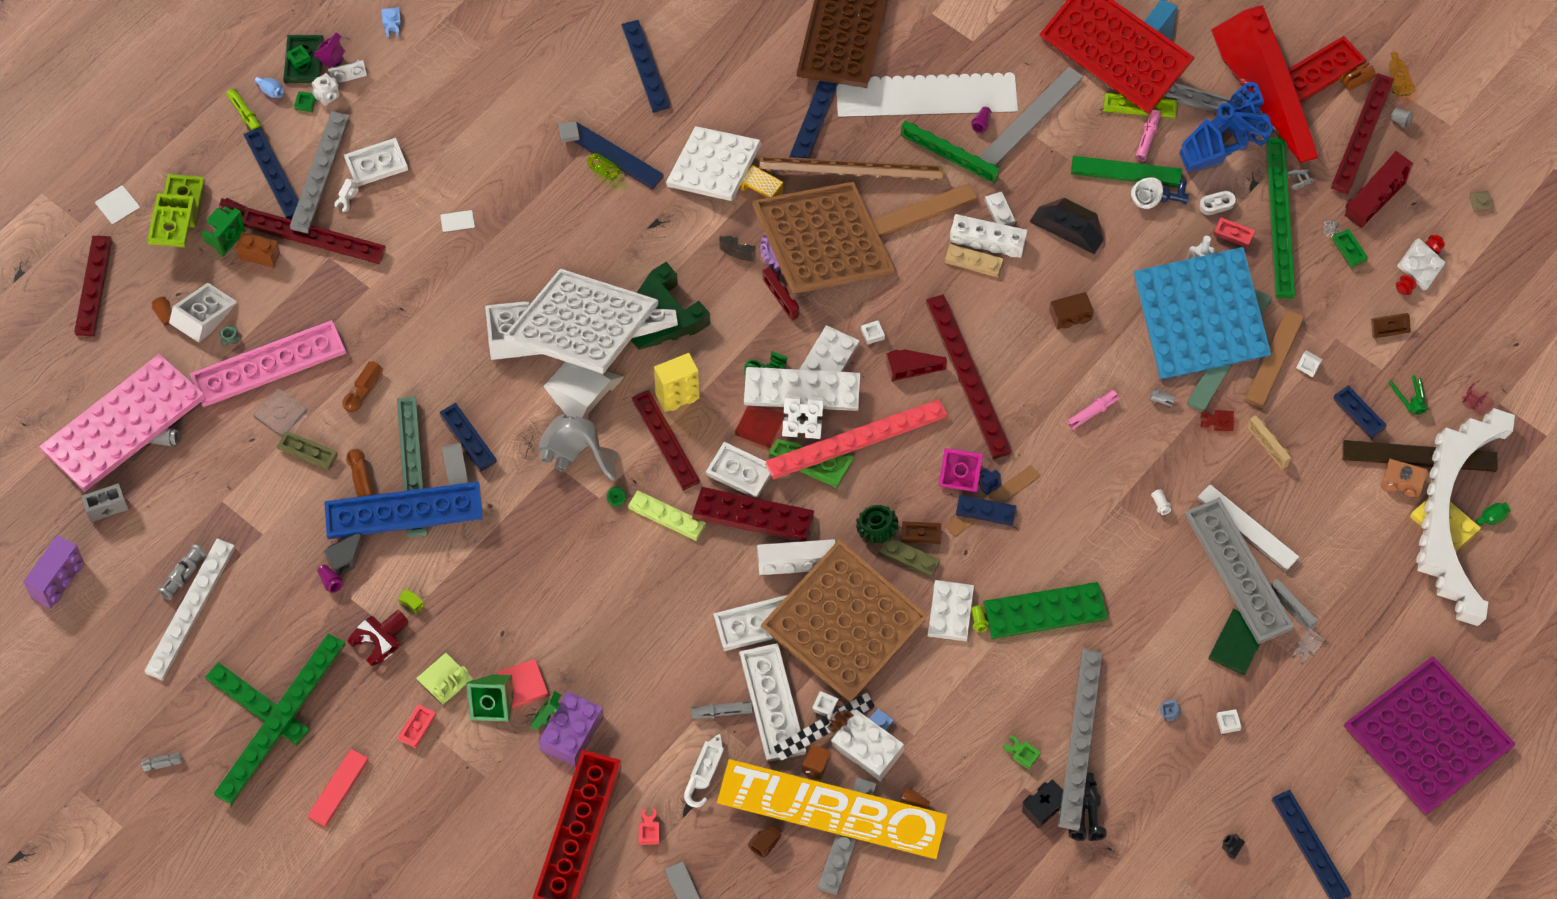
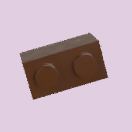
M1083 292L1051 301L1049 312L1056 329H1066L1072 325L1084 324L1092 320L1094 310L1087 293Z

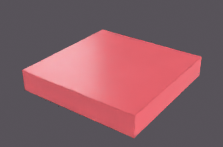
M535 659L497 672L498 675H512L514 690L512 708L548 696Z

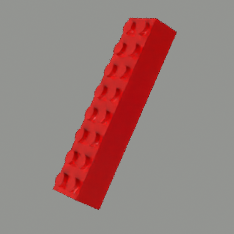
M585 750L581 751L532 899L580 898L621 773V760Z

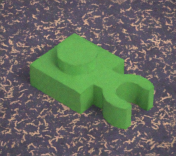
M1010 736L1009 741L1014 745L1009 746L1005 743L1003 749L1006 752L1015 753L1013 759L1029 770L1040 757L1041 752L1026 741L1022 745L1019 744L1015 736Z

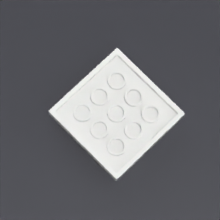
M695 126L666 181L667 187L733 201L762 145L761 141Z

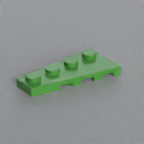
M777 439L769 452V458L800 449L802 444ZM841 455L799 471L838 488L853 463L855 456Z

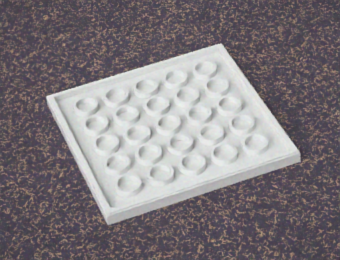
M559 269L504 335V341L604 374L658 306V300Z

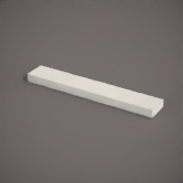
M1209 485L1197 497V500L1202 504L1220 497L1242 537L1285 572L1299 560L1297 554L1212 485Z

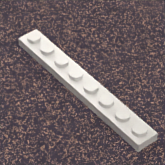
M216 539L145 668V674L164 681L235 550L233 544Z

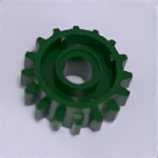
M872 505L865 508L862 513H859L860 518L856 519V528L860 538L864 537L866 542L869 541L873 544L890 540L893 535H896L895 530L899 529L898 517L894 510L890 511L889 506Z

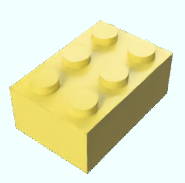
M689 353L654 366L655 393L664 412L677 410L682 405L692 404L697 399H700L699 372Z

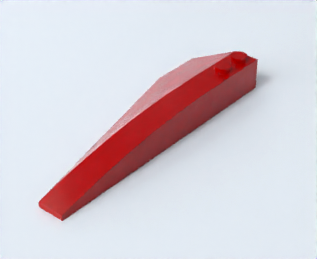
M1264 6L1246 9L1211 29L1222 60L1230 67L1233 75L1237 76L1239 83L1242 86L1247 82H1254L1258 85L1264 101L1263 105L1259 106L1261 112L1269 115L1271 125L1279 132V136L1286 141L1288 148L1298 161L1303 163L1318 159L1299 98ZM1247 88V91L1253 92L1254 89H1253V88H1251V89H1248V88Z

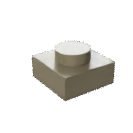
M1488 191L1470 193L1469 199L1474 212L1492 210L1493 203Z

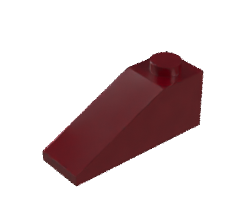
M906 349L893 350L886 353V365L893 382L946 370L947 358Z

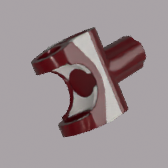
M396 610L382 623L374 616H370L353 631L348 639V643L352 647L365 642L374 644L375 647L369 655L367 662L371 666H375L387 659L399 648L400 642L394 635L403 629L409 621L399 610Z

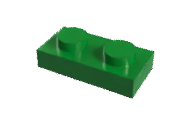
M1349 229L1333 235L1332 240L1350 268L1367 261V255Z
M554 691L535 714L530 727L538 730L542 724L544 726L547 724L551 717L550 714H555L560 706L558 701L561 694Z

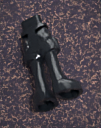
M1087 773L1080 828L1078 831L1068 830L1069 837L1073 840L1084 841L1086 839L1085 809H1088L1089 816L1088 840L1098 841L1107 836L1106 829L1098 825L1097 809L1101 805V796L1098 793L1097 782L1094 780V773Z

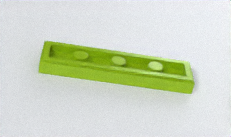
M1105 93L1103 111L1149 116L1122 95ZM1161 99L1153 110L1159 111L1161 117L1175 119L1177 100Z

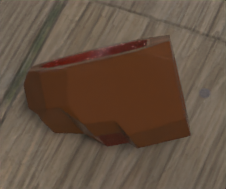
M769 826L755 834L748 843V847L760 857L765 858L779 841L782 830L777 826Z

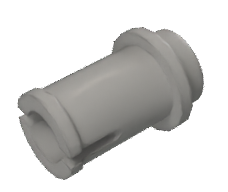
M1153 389L1150 397L1153 403L1158 402L1170 407L1173 406L1175 395L1161 392L1159 389Z

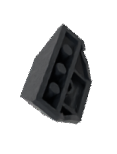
M1066 198L1040 206L1030 220L1031 223L1094 255L1104 240L1097 214Z

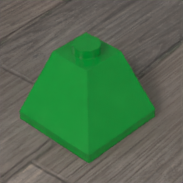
M492 674L466 683L470 720L509 722L514 695L512 675Z

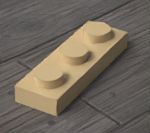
M950 244L944 263L998 277L1003 258Z
M1256 415L1250 418L1247 427L1282 470L1288 467L1291 460L1289 451L1279 444L1278 438L1270 433L1263 420H1260Z

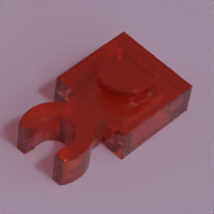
M1214 410V415L1206 411L1201 412L1200 418H1206L1208 421H1201L1200 427L1207 428L1210 425H1214V430L1233 431L1234 411Z

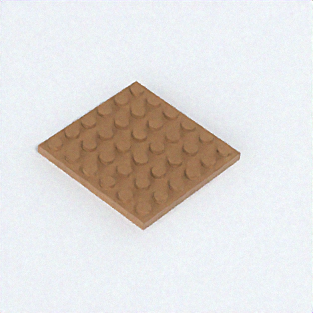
M854 181L757 199L752 203L792 294L891 275L895 271Z
M838 540L761 624V628L849 703L861 693L924 623L928 615L842 541Z

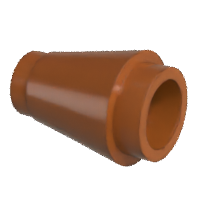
M164 296L154 299L152 301L153 311L164 326L170 325L169 321L172 311L169 300Z
M905 788L899 800L900 803L928 809L930 801L912 788L910 790Z

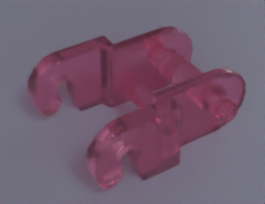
M1472 383L1468 388L1466 397H1462L1464 399L1463 403L1468 402L1473 405L1472 409L1478 408L1479 402L1482 404L1489 394L1488 391L1480 397L1472 394V388H1474L1475 383ZM1469 396L1477 399L1476 403L1469 399Z

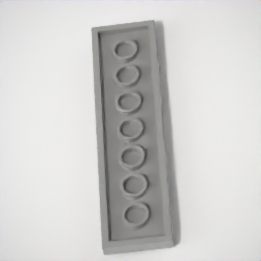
M1220 497L1185 511L1186 519L1257 643H1263L1293 630L1294 625Z

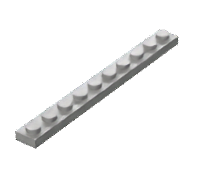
M1083 649L1081 652L1058 827L1076 831L1080 828L1102 652Z

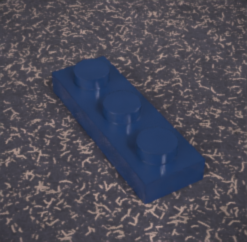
M1349 385L1334 395L1333 399L1371 439L1386 429V423Z
M959 495L956 515L1013 526L1016 505Z

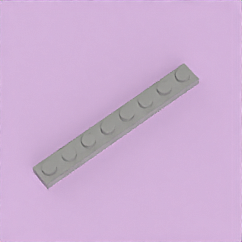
M331 111L290 224L291 230L309 233L347 127L349 115Z

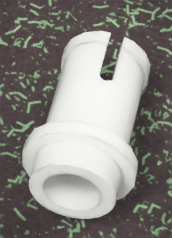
M1158 489L1154 491L1151 496L1158 507L1157 512L1161 515L1170 513L1172 505L1167 501L1163 490Z

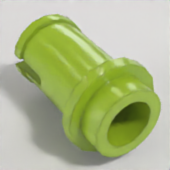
M979 605L971 608L974 619L973 628L977 632H984L988 629L989 623L985 619L983 606Z

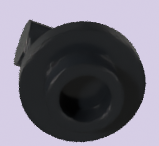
M1230 834L1224 838L1222 849L1228 853L1230 858L1235 859L1245 841L1237 834Z

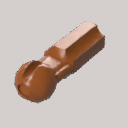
M374 361L368 362L350 392L343 398L342 405L346 411L354 412L360 408L361 402L383 372V368Z
M359 449L350 450L346 455V461L351 466L357 497L375 495L369 473L365 467L363 451Z

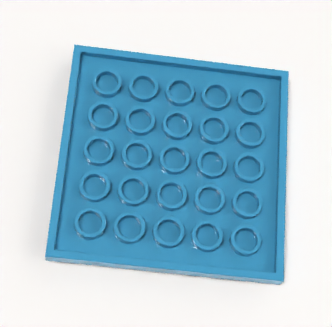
M1244 247L1133 272L1160 380L1271 355Z

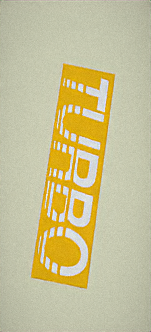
M731 759L728 760L717 803L933 859H937L948 815Z

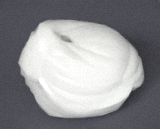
M1156 178L1142 179L1131 189L1133 202L1139 208L1144 209L1155 207L1161 201L1163 195L1162 183Z

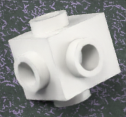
M327 73L317 77L312 82V93L324 106L340 97L338 82L335 78H330Z

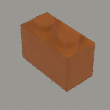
M244 232L241 233L236 245L239 259L274 268L280 254L277 241Z

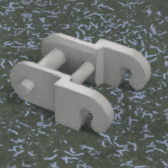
M1296 169L1287 173V178L1291 175L1292 177H1298L1300 183L1292 186L1293 190H1296V187L1298 190L1303 189L1305 185L1313 183L1314 179L1308 175L1309 169L1301 171Z

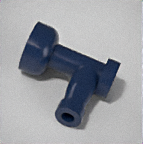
M1180 180L1177 194L1171 193L1168 188H1163L1161 202L1166 203L1168 200H1173L1187 205L1189 194L1185 193L1187 181Z

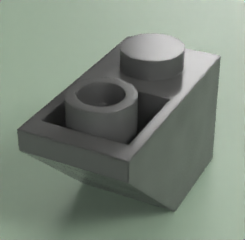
M359 533L347 536L343 541L332 544L324 550L328 563L339 576L355 568L363 544Z

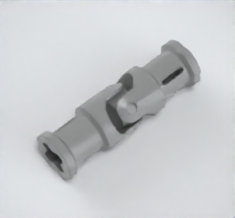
M192 545L191 551L179 561L174 570L168 575V580L165 584L157 589L158 593L164 598L172 600V595L179 587L181 588L184 585L185 581L197 568L198 562L207 553L198 545Z

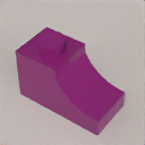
M337 32L321 42L313 56L329 68L335 65L339 66L344 59L343 54L346 51L340 44L342 36Z

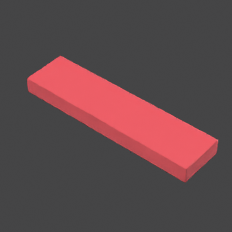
M350 749L311 809L308 818L325 827L328 825L369 761L368 757Z

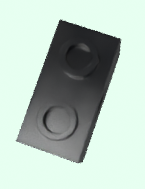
M1053 779L1049 783L1044 782L1037 789L1038 792L1034 796L1029 795L1023 801L1022 813L1038 829L1058 813L1061 808L1063 789Z

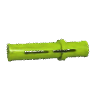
M235 88L230 89L226 95L242 116V121L249 126L251 131L259 127L262 130L263 126L256 119L254 111L249 109Z

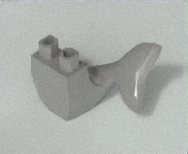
M562 414L555 418L542 434L538 450L541 451L540 460L542 462L552 463L554 458L556 459L555 469L565 471L569 463L573 462L582 450L590 446L603 472L612 481L617 478L614 462L618 457V453L610 448L599 446L595 423L582 417H566V414Z

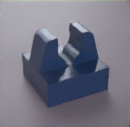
M985 468L980 472L982 476L980 478L981 489L986 495L1002 485L1001 474L996 469L990 472Z

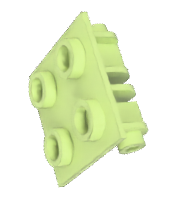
M445 653L416 679L444 705L473 678L467 673L468 670L464 666L460 667Z

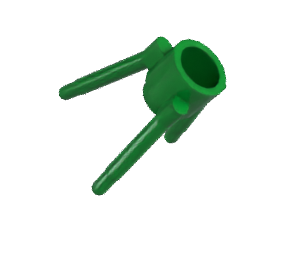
M1412 375L1411 377L1416 396L1410 399V404L1394 383L1389 381L1390 386L1405 404L1408 412L1413 411L1414 415H1420L1428 410L1421 378H1418L1417 384L1415 376Z

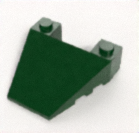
M667 261L649 273L637 293L657 299L658 306L655 309L676 310L678 325L632 338L631 342L638 350L662 344L666 340H677L684 335H695L710 325V313L700 301L684 310L668 292L678 286L677 273Z

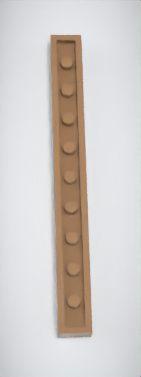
M760 156L759 169L767 172L781 170L785 173L799 171L804 174L818 172L822 175L836 173L840 176L854 174L859 177L865 175H872L877 178L891 176L896 179L909 177L914 180L927 178L933 181L943 177L942 166L769 156Z

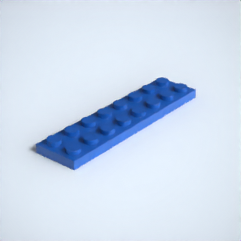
M479 482L324 501L328 539L353 536L356 533L366 535L483 519Z

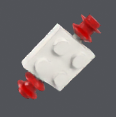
M1430 235L1425 243L1420 238L1416 239L1401 259L1397 267L1406 275H1402L1400 281L1396 282V288L1400 294L1411 295L1412 289H1415L1417 285L1423 291L1431 285L1446 263L1438 256L1441 249L1445 247V242L1441 236Z

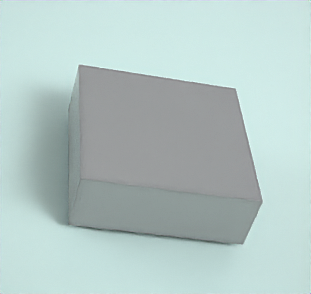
M576 121L558 124L561 143L579 140Z

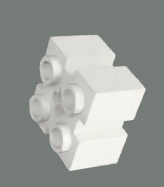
M786 395L784 413L788 414V417H784L782 436L798 437V433H805V438L821 439L822 420H818V416L823 414L824 398L809 396L808 401H801V396ZM801 413H805V416H808V418L803 421L798 416H801Z

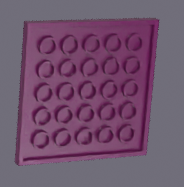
M1434 656L1344 724L1348 732L1425 816L1516 745Z

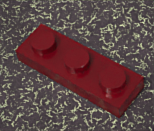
M769 267L762 270V280L791 321L798 318L799 305L796 300L791 299L786 286L781 285L776 272H772Z

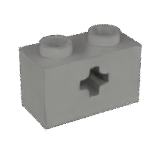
M119 483L81 496L90 522L128 510Z

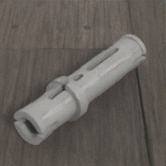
M751 701L719 705L709 703L707 706L691 707L692 720L699 718L714 719L719 716L752 713Z

